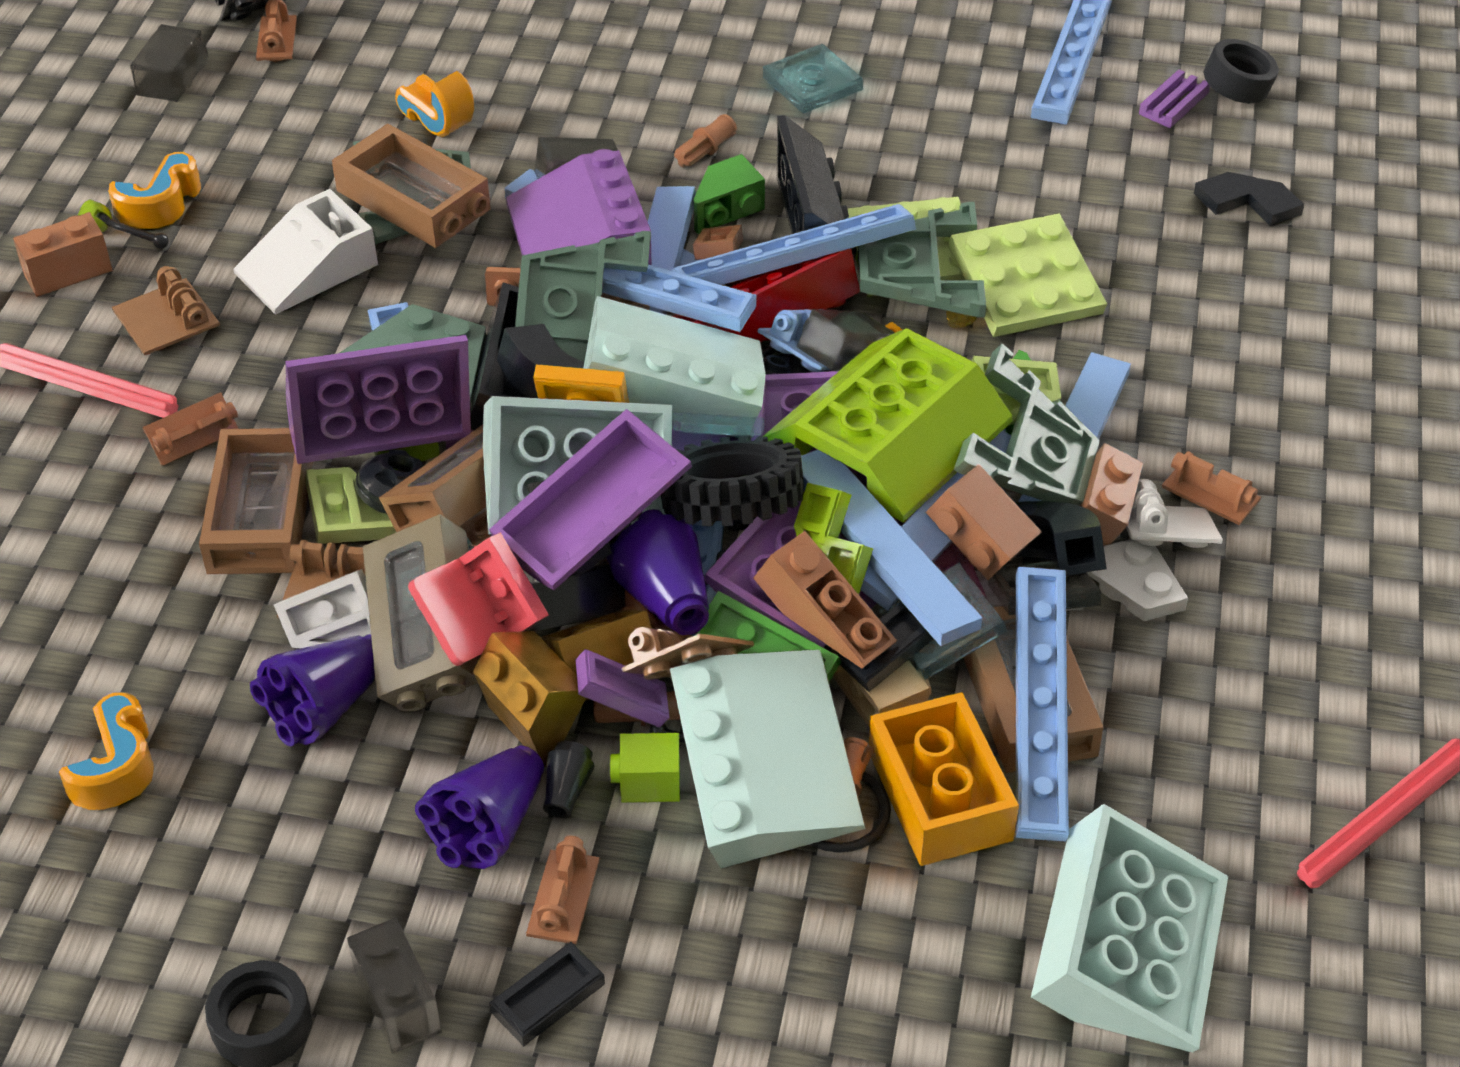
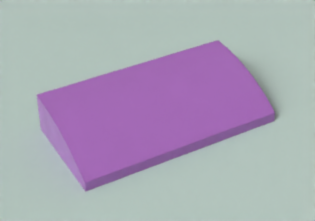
M626 409L494 524L489 531L491 536L501 532L521 568L543 585L555 590L692 467L691 461Z

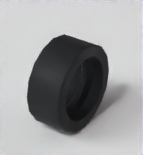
M1223 39L1215 44L1203 73L1206 82L1222 96L1236 102L1250 104L1259 103L1267 98L1277 78L1279 68L1275 59L1261 47L1244 40Z
M260 960L243 963L224 973L212 986L205 1003L206 1023L212 1041L220 1055L236 1066L269 1067L279 1064L293 1056L304 1044L312 1025L311 1007L306 988L297 973L282 963ZM264 993L281 995L290 1003L289 1015L279 1026L267 1033L253 1036L236 1034L228 1026L230 1012L240 1002L253 995Z

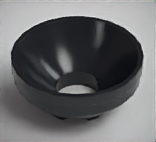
M389 450L388 453L375 455L367 459L360 466L355 479V490L364 503L381 513L387 514L379 497L424 465L420 459L410 456L404 450Z

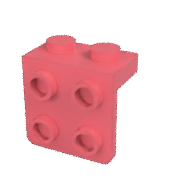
M501 532L487 538L460 558L416 577L408 585L411 595L437 637L442 649L447 654L449 660L456 666H461L480 656L493 632H523L549 616Z

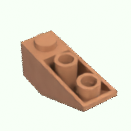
M806 531L771 554L753 577L783 615L861 669L897 642L895 637Z

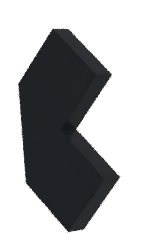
M1226 172L1196 182L1194 194L1215 215L1248 204L1272 226L1302 215L1304 203L1282 182Z

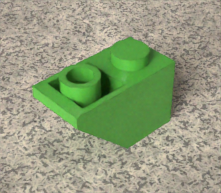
M742 154L708 166L693 199L694 230L696 233L700 234L704 228L719 227L765 209V178Z

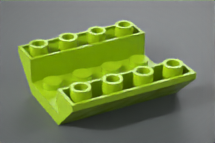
M905 328L871 343L763 437H768V442L775 438L783 440V444L789 442L794 445V448L800 450L801 456L816 448L867 476V490L892 517L904 523L957 473L954 468L963 441L972 433H975L990 443L1012 422V414L977 363Z

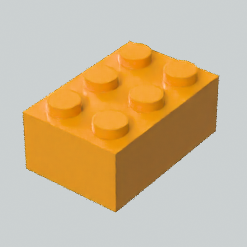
M963 692L870 716L869 746H872L874 751L871 759L920 867L1014 841L1019 804Z

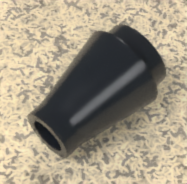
M560 741L556 743L554 750L548 753L546 791L543 810L547 814L558 818H568L571 816L573 807L595 768L592 761L593 752L585 745L573 741Z

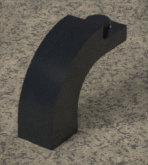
M545 324L510 327L504 330L497 362L514 387L528 398H538L533 378L536 364L572 368L584 367L583 361L568 355L555 343Z
M1015 502L1041 530V533L1016 557L1028 556L1049 559L1056 563L1058 570H1066V576L1107 569L1099 519L1092 511L1064 502ZM962 553L963 565L971 564Z
M609 563L595 565L591 570L582 573L578 577L571 575L555 590L548 588L537 580L530 581L549 616L525 631L556 628L620 611L623 607H626L625 590L612 576Z

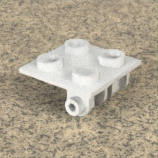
M1148 479L1139 480L1129 523L1126 527L1131 540H1136L1138 543L1147 546H1158L1163 544V541L1181 542L1183 545L1193 548H1203L1208 546V543L1222 544L1223 539L1207 509L1200 507L1164 506V502L1155 484Z

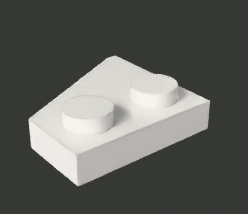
M1131 539L1104 546L1107 569L1085 573L1100 583L1099 591L1112 600L1123 603L1128 611L1143 621L1186 610L1188 597L1156 546L1142 545L1136 540Z
M362 569L274 604L292 648H305L356 635L365 636L371 634L366 577Z

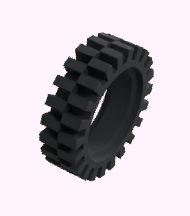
M729 436L720 437V442L713 443L711 439L701 441V446L691 443L684 446V451L676 450L691 461L692 467L661 494L664 513L671 514L677 521L685 518V523L694 525L702 520V526H713L716 521H722V526H733V520H741L743 525L753 523V517H759L763 521L772 518V513L778 515L787 513V507L795 508L799 505L798 501L803 500L804 482L800 450L794 448V445L789 442L783 444V440L775 438L768 442V437L758 436L754 441H750V436H739L738 441H730Z

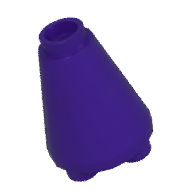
M650 509L643 512L638 520L623 530L616 541L610 545L612 554L607 556L606 559L610 565L611 574L624 590L667 627L681 635L697 633L707 624L709 619V603L697 535L692 527L685 523L684 519L677 521L671 514H663L658 509Z
M371 634L365 636L356 635L276 654L261 662L257 670V678L250 682L251 695L259 705L266 707L270 717L276 723V733L285 745L291 747L298 742L306 745L321 739L375 681Z
M521 745L500 752L434 783L416 803V815L423 822L426 832L437 846L436 853L438 858L446 866L458 868L462 864L469 868L485 869L496 865L504 856L528 810L544 773L543 761L533 749Z

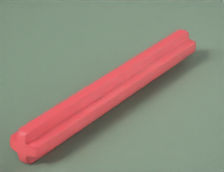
M8 343L0 345V367L161 418L178 411L179 405L174 395Z
M1451 739L1301 861L1297 870L1299 879L1304 881L1309 888H1319L1460 771V739Z

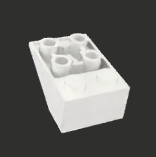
M328 189L296 204L234 268V273L276 315L377 266L378 261L373 229L331 189Z

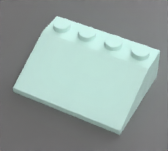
M597 296L584 369L624 372L630 403L672 405V420L738 438L739 436H749L762 408L766 376L759 340Z
M492 396L484 404L483 459L488 535H491L489 529L626 409L672 446V405ZM661 495L646 507L642 513L650 509H658L665 514L664 509H662ZM637 518L636 520H634L633 522H631L630 524H628L623 530H625V529L628 528L630 525H632L634 522H636V521L638 520V518Z
M820 650L717 655L670 669L708 849L720 868L866 829Z
M1101 805L1069 829L1031 998L1077 1023L1192 1053L1195 1052L1200 1046L1228 876L1109 806Z

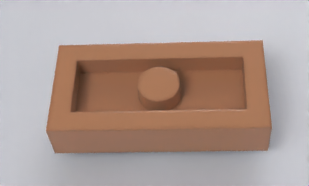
M742 225L702 229L693 243L695 260L706 259L738 250L743 242Z

